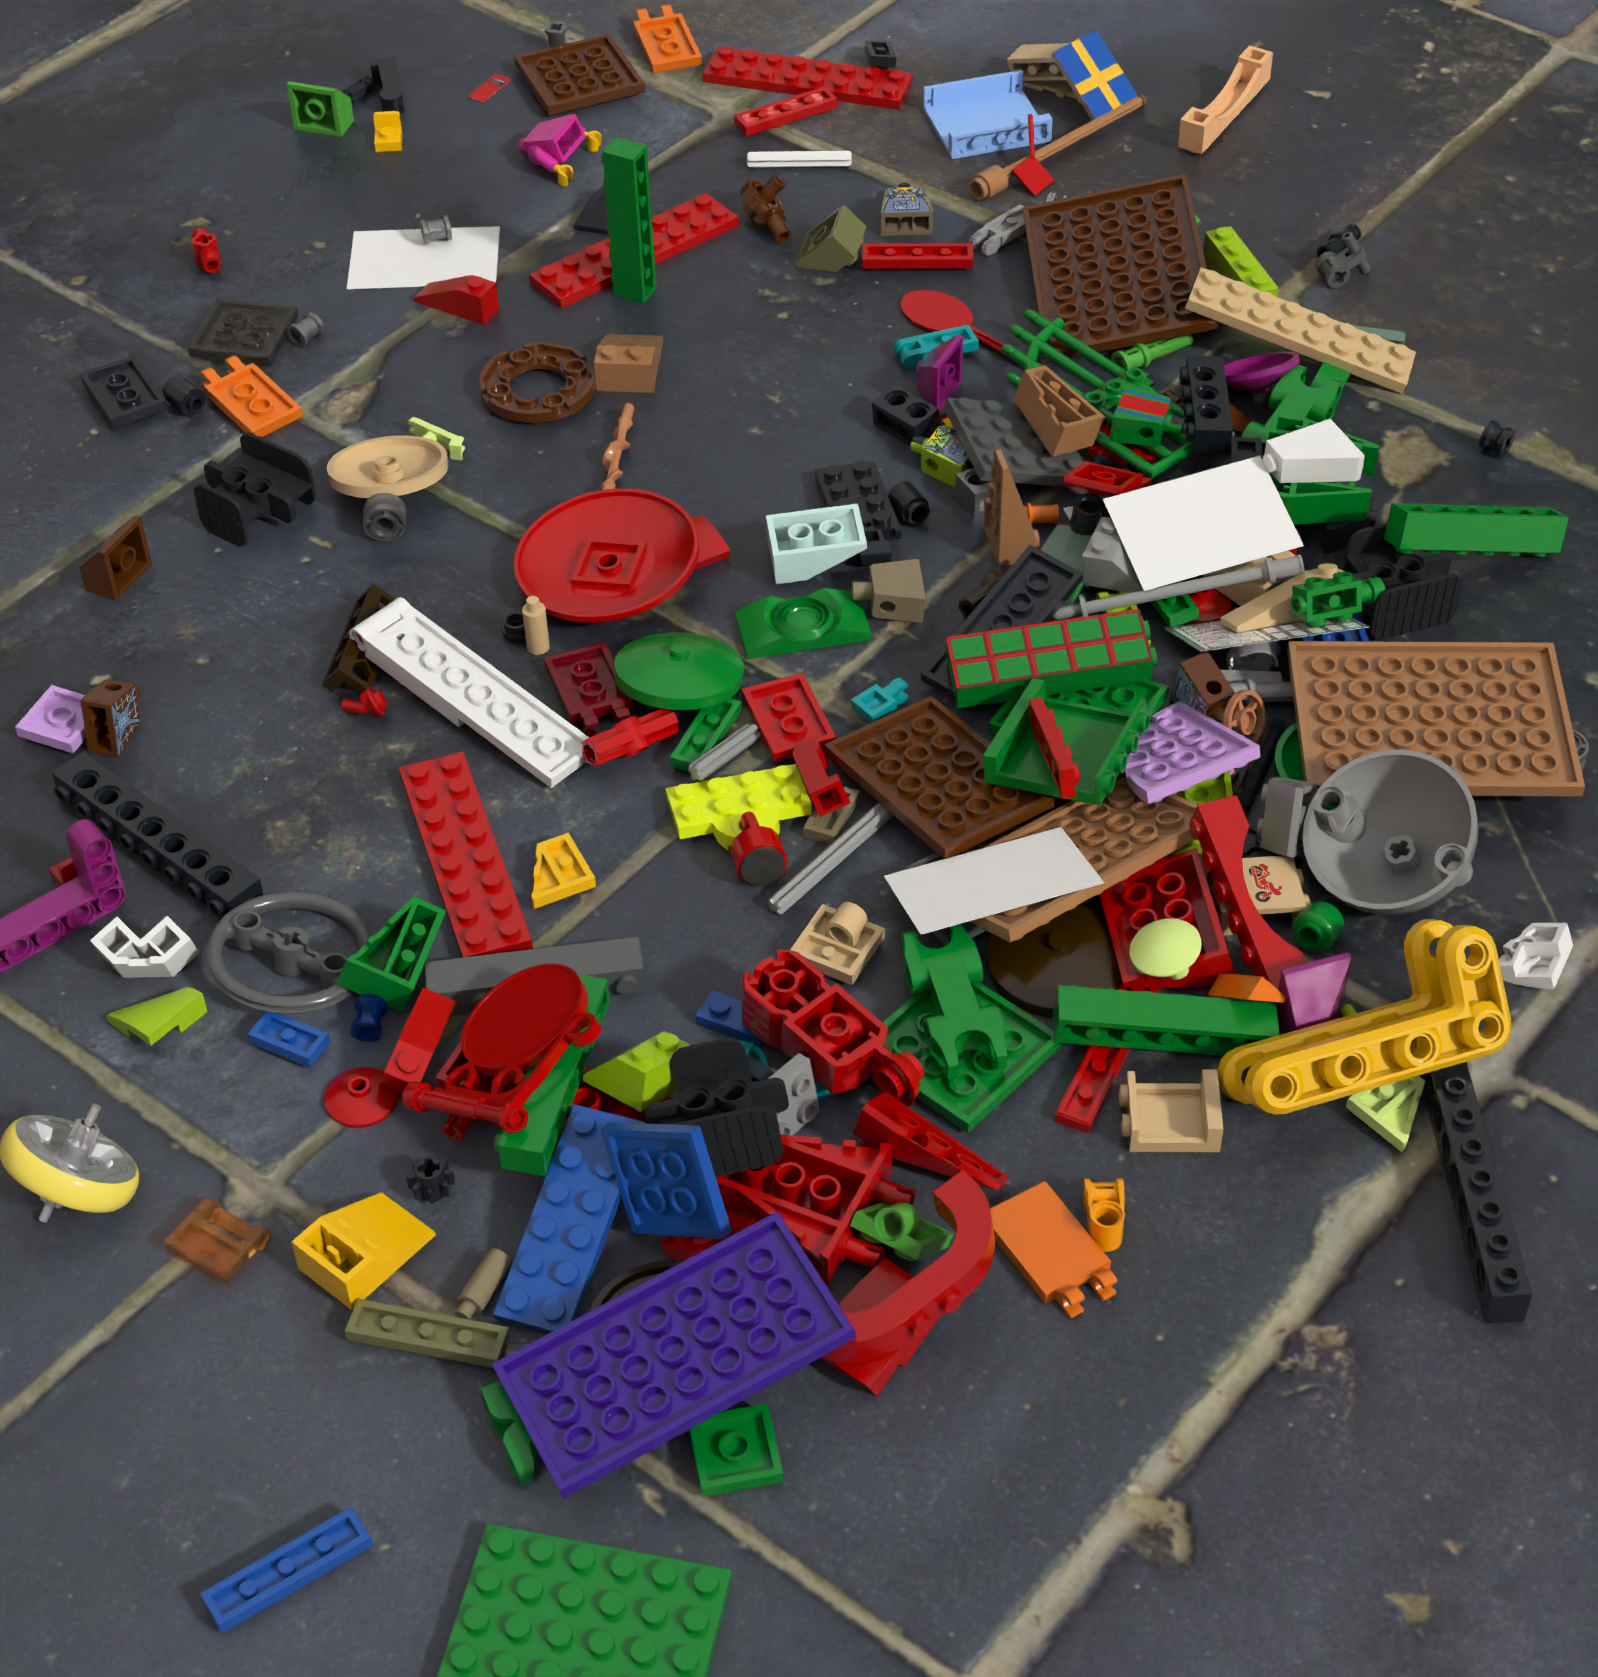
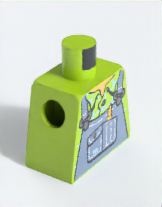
M939 426L930 438L916 434L911 442V451L921 454L922 472L955 488L956 474L974 467L954 427Z

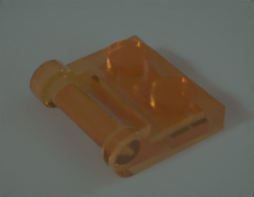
M207 1197L164 1242L169 1252L227 1284L256 1251H261L267 1246L271 1238V1232L261 1225L253 1226L222 1209L218 1201ZM213 1221L244 1239L239 1242L207 1223Z

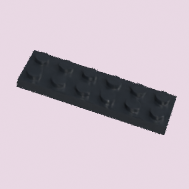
M1029 545L952 636L1049 622L1083 581V573ZM945 644L921 672V681L955 699L946 658ZM971 706L969 708L975 710L978 706Z

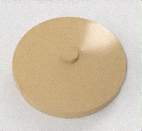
M387 436L365 440L342 449L329 460L327 474L331 487L348 496L370 498L379 493L401 496L422 490L436 483L446 474L449 464L446 449L434 440L417 436Z

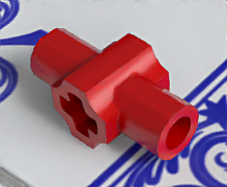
M203 228L195 229L191 234V241L196 264L198 267H203L208 273H215L221 268L216 237L214 234H209Z

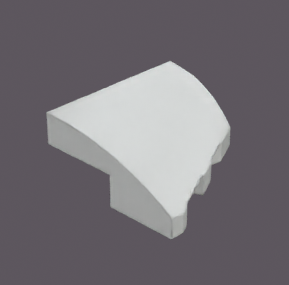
M1532 923L1522 931L1519 937L1507 942L1503 946L1505 954L1498 958L1503 980L1526 987L1554 989L1573 947L1568 924Z

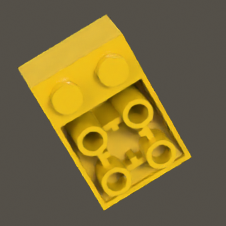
M381 1192L319 1217L291 1243L298 1269L349 1309L353 1310L357 1299L364 1300L434 1238L436 1233Z

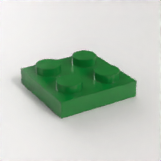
M768 1403L722 1411L689 1429L702 1497L784 1482Z

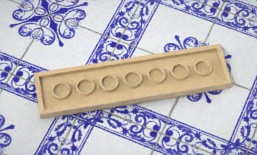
M1200 268L1185 309L1322 363L1326 362L1403 394L1407 386L1416 351L1404 345L1385 340L1379 335L1357 329L1351 324L1329 318L1323 313H1316L1301 307L1295 302H1288L1269 292L1250 287L1244 282L1232 280L1220 275L1216 271Z

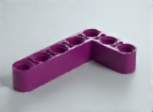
M88 819L77 821L69 828L66 834V840L78 877L0 919V973L112 912L124 902L126 891L112 843L92 821Z

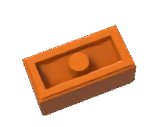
M1219 974L1208 992V995L1213 997L1284 1003L1286 999L1285 995L1264 977L1250 975Z

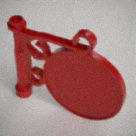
M541 964L519 971L496 985L479 1001L464 1025L461 1035V1049L469 1062L457 1067L448 1075L445 1081L446 1089L437 1087L433 1089L431 1085L418 1081L410 1082L402 1094L404 1107L407 1110L424 1113L431 1109L476 1120L485 1119L499 1122L501 1129L508 1133H516L524 1129L528 1122V1113L523 1105L530 1095L542 1084L572 1043L575 1047L587 1046L594 1042L601 1033V1025L595 1016L591 1013H585L588 1005V992L578 974L570 967L562 964ZM588 1027L585 1031L579 1033L582 1029ZM537 1065V1067L534 1069L531 1075L527 1078L523 1071L528 1070ZM480 1073L495 1076L492 1081L491 1094L476 1091L481 1083ZM467 1079V1080L463 1083V1086H464L465 1088H460V1087H458V1085H459L463 1080ZM514 1080L517 1087L504 1092L505 1086Z

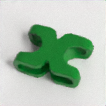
M499 1381L481 1386L480 1389L486 1413L493 1431L503 1439L507 1462L518 1485L524 1487L536 1482L537 1476L534 1471V1460L539 1453L506 1391L502 1388Z

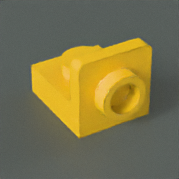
M399 111L374 112L375 151H402V126Z

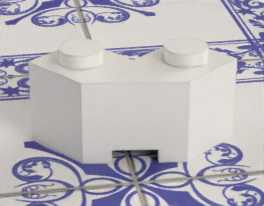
M168 916L141 940L118 917L113 919L90 940L98 952L123 978L174 977L200 953L192 940Z

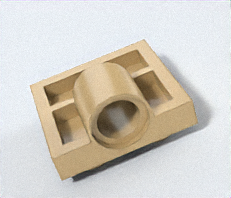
M843 902L838 909L822 904L790 950L799 952L823 974L853 985L884 940L885 928L868 922L864 910L854 903Z

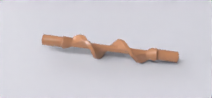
M631 403L623 405L621 416L617 420L618 426L613 433L615 441L609 443L603 454V466L608 473L606 479L600 485L601 490L615 489V481L623 475V472L618 468L622 451L630 448V443L626 441V432L633 425L632 417L635 408Z

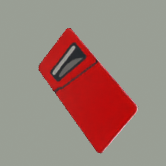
M494 74L468 97L485 102L511 81V78Z

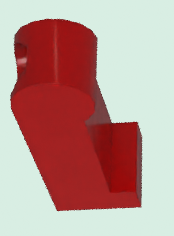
M807 740L797 745L792 754L819 817L850 804L851 802L838 774L828 777L825 771L828 767V761L820 743L816 740Z

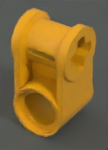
M1084 1178L1083 1207L1084 1213H1086L1087 1232L1103 1252L1114 1251L1122 1244L1125 1218L1123 1178H1117L1115 1182H1092L1090 1178Z

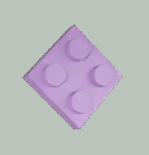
M51 685L15 726L18 737L74 753L86 739L80 702L85 695Z

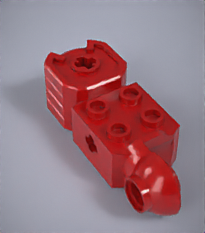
M776 950V960H773V956L761 961L754 968L752 978H750L749 972H744L741 1021L745 1027L767 1046L781 1048L791 1059L798 1053L809 1058L813 1078L831 1094L854 1089L871 1078L882 1093L887 1091L907 1106L914 1103L920 1090V1080L924 1078V1069L919 1060L908 1051H903L900 1054L891 1052L886 1047L888 1027L837 983L830 987L825 982L824 974L799 952Z

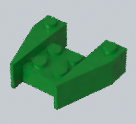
M1273 412L1268 440L1318 422L1301 416ZM1343 432L1365 455L1361 475L1374 476L1379 445ZM1269 473L1294 525L1367 519L1372 489L1356 487V481L1279 483Z

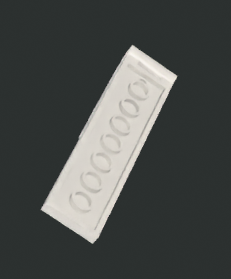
M398 597L349 630L350 639L352 638V640L358 643L359 649L365 651V655L369 660L458 727L464 723L550 788L586 763L582 755V742L588 739V736L421 614L404 598Z

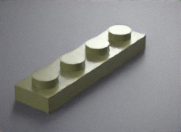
M357 1299L345 1329L346 1339L349 1341L493 1368V1363L503 1358L510 1338L509 1327L363 1299Z

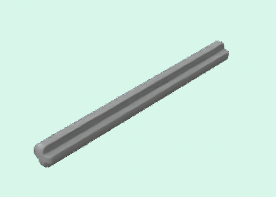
M878 802L768 899V908L777 915H782L894 815Z

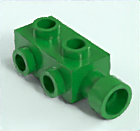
M1337 572L1333 574V578L1328 579L1320 577L1307 578L1305 583L1292 586L1291 609L1293 617L1306 622L1307 626L1312 627L1325 625V619L1332 617L1336 621L1352 620L1353 613L1362 612V602L1374 604L1377 597L1386 591L1385 585L1379 577L1360 580L1353 577V574L1349 572Z

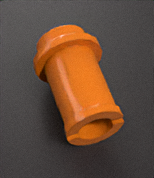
M1026 503V506H1024L1031 526L1032 524H1058L1059 522L1058 504L1031 506V503Z

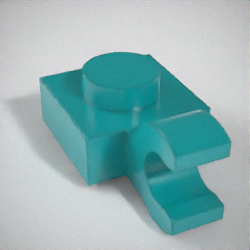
M900 677L894 679L883 689L875 684L851 699L852 709L869 724L897 711V705H902L909 699V696L903 691L908 688V684Z

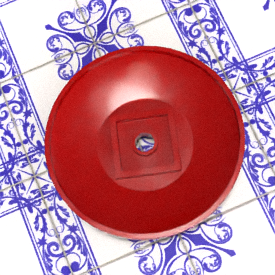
M627 488L606 489L586 493L553 507L527 529L515 552V577L520 591L525 598L537 596L539 602L545 605L548 615L568 621L586 623L608 622L628 618L659 605L684 585L698 561L700 551L698 531L688 512L678 503L663 495ZM610 563H615L614 565L607 567Z

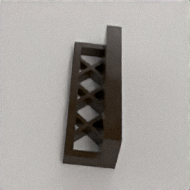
M372 584L356 599L322 683V686L331 692L344 681L361 693L366 691L367 687L370 686L372 688L380 667L366 658L364 651L359 649L358 643L352 640V638L350 639L349 630L379 611V602L386 606L395 600V598L375 584ZM353 667H361L365 681L351 672Z

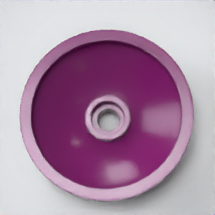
M1291 351L1270 352L1227 362L1224 364L1227 387L1241 391L1251 390L1253 395L1266 393L1269 391V386L1278 383L1284 375L1299 364V354Z

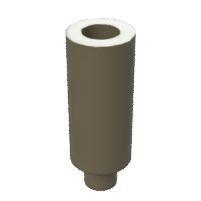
M494 1248L489 1249L457 1297V1302L460 1306L455 1312L456 1317L470 1319L473 1314L480 1315L512 1266L513 1262L506 1253Z

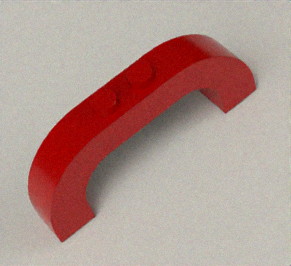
M961 1170L933 1191L937 1214L956 1233L955 1240L950 1249L878 1305L861 1312H843L854 1328L856 1338L820 1357L821 1359L839 1363H860L884 1357L896 1351L914 1337L924 1335L930 1329L932 1323L945 1313L954 1312L962 1304L963 1300L981 1284L990 1269L994 1257L995 1236L988 1200L980 1186L967 1172Z

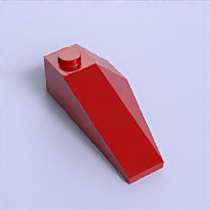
M887 1091L867 1102L861 1110L853 1134L861 1139L860 1144L863 1147L879 1148L880 1143H892L893 1159L951 1177L964 1170L978 1185L997 1191L1010 1179L1005 1173Z

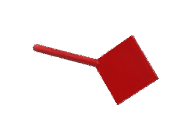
M1028 114L1030 157L1011 172L1035 197L1053 183L1055 179L1035 158L1033 115Z

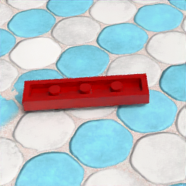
M825 86L735 114L734 124L745 136L756 135L771 128H779L784 124L801 121L806 117L823 114L838 108V98Z
M862 243V269L962 270L973 268V243Z
M1042 697L1029 699L1030 728L1062 799L1076 797L1075 783L1080 782L1077 762L1072 763L1070 747L1068 744L1064 745L1062 730L1060 726L1056 727L1054 712L1052 709H1047Z

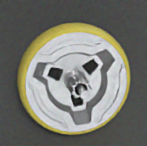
M92 1104L86 1118L76 1119L75 1122L47 1115L23 1116L13 1121L1 1138L0 1160L5 1170L25 1188L39 1195L40 1200L45 1204L38 1218L41 1222H48L54 1207L61 1208L65 1206L92 1213L113 1212L127 1205L136 1193L139 1184L138 1167L133 1158L121 1146L99 1133L100 1129L94 1123L101 1109V1106L97 1104Z

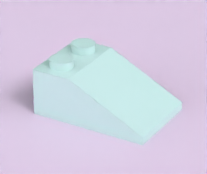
M858 503L766 515L768 546L776 584L808 580L867 549Z

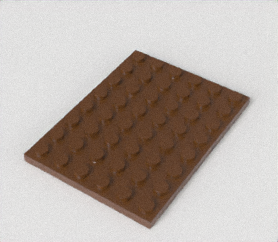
M1186 174L1023 207L1039 315H1042L1051 322L1057 317L1062 318L1064 321L1062 329L1095 351L1102 352L1119 349L1138 343H1149L1219 329L1218 321L1185 309L1200 268L1207 269ZM1052 336L1045 342L1068 358L1081 356Z

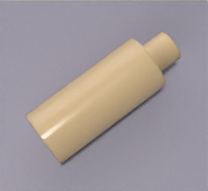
M530 596L526 599V604L522 608L526 646L529 653L540 655L546 653L550 648L545 605L539 602L537 596Z

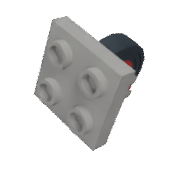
M798 1053L779 1070L770 1068L754 1058L748 1059L753 1082L770 1078H781L785 1083L789 1107L785 1111L777 1113L780 1134L794 1135L820 1113L809 1058Z

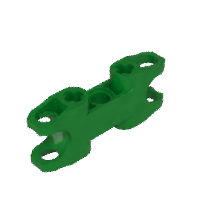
M1296 365L1279 380L1272 391L1269 408L1274 410V413L1301 416L1319 423L1328 419L1332 420L1334 417L1336 406L1342 394L1343 380L1335 377L1322 387H1309L1304 384L1307 368ZM1272 416L1266 425L1254 421L1250 422L1241 436L1261 438L1262 460L1265 454L1266 441L1269 437Z
M962 924L949 927V944L942 948L932 949L925 947L919 942L915 932H902V950L905 964L904 977L911 995L924 992L929 993L936 1015L923 1018L925 1038L932 1059L939 1066L947 1080L958 1078V1056L966 1051L983 1053L988 1057L995 1070L1007 1068L1004 1021L997 1004L980 1007L978 1005L971 984L983 981L982 963L975 942L968 935Z

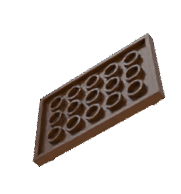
M929 696L824 744L825 756L943 859L955 856L1054 807V796L986 783L984 779L983 754L990 743L933 696Z

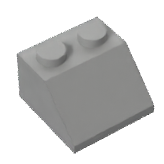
M1101 517L1082 554L1084 585L1129 593L1143 590L1112 519Z
M1274 777L1269 779L1268 784H1264L1261 804L1265 805L1264 818H1260L1258 821L1256 833L1257 838L1261 839L1260 848L1293 858L1304 853L1303 825L1310 802L1316 794L1317 783Z

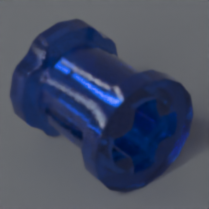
M360 995L355 1001L354 1007L357 1013L355 1020L351 1023L350 1034L359 1041L375 1042L382 1035L381 1018L387 1011V1002L378 995Z

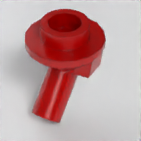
M370 686L359 695L361 701L344 699L342 702L343 711L357 714L370 713L373 718L384 716V708L388 706L382 692L379 689L374 691Z

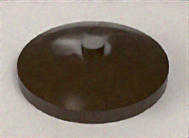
M1080 904L1074 909L1053 918L1049 923L1028 932L1018 940L1008 942L992 933L988 941L986 966L993 986L1003 998L1018 1008L1034 1015L1053 1018L1052 1007L1058 985L1118 990L1123 982L1106 917Z

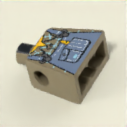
M901 183L897 188L886 189L881 208V236L933 235V208L925 188L912 187L908 183Z

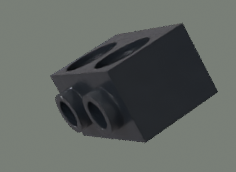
M898 385L893 386L872 402L874 425L911 446V442L916 434L930 438L940 426L939 408Z

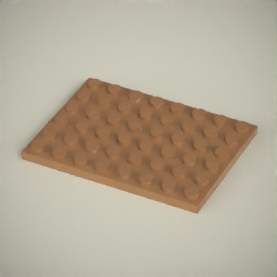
M1288 642L1287 653L1304 781L1317 783L1316 792L1333 773L1354 759L1383 750L1404 749L1422 752L1449 765L1461 776L1472 796H1583L1585 783L1554 643Z

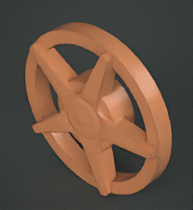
M1240 690L1233 693L1226 706L1221 724L1231 730L1233 726L1234 731L1242 736L1251 734L1253 736L1251 741L1258 744L1266 721L1265 707L1261 697L1251 690ZM1249 696L1252 701L1244 708L1241 698ZM1255 709L1257 710V726H1256V714H1255V712H1254Z

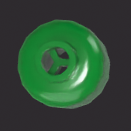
M1316 901L1307 905L1295 917L1292 923L1294 940L1301 948L1312 953H1323L1330 949L1344 932L1342 914L1336 907L1323 901Z

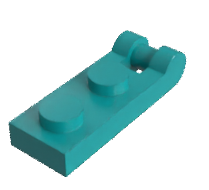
M968 324L903 338L895 342L893 349L896 355L900 357L903 367L909 370L915 368L920 360H924L932 349L956 335L963 336V354L978 350L979 340Z

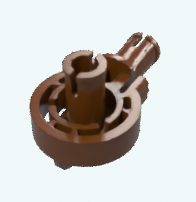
M775 174L771 176L766 184L757 179L750 178L740 189L744 203V212L755 223L760 224L765 229H770L777 243H786L790 240L792 234L784 223L786 220L784 208L777 197L786 187V184Z

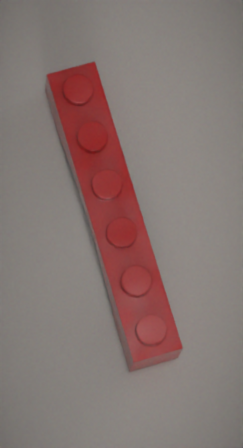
M1235 795L1197 805L1189 822L1192 837L1200 843L1203 851L1202 860L1206 870L1211 871L1214 877L1216 896L1221 903L1224 902L1228 912L1229 928L1233 934H1237L1241 944L1242 960L1246 966H1250L1254 976L1264 977L1278 989L1281 970L1306 964L1307 962L1300 950L1288 944L1269 927L1258 913L1249 896L1244 880L1242 863L1244 840L1249 829V823L1239 799Z

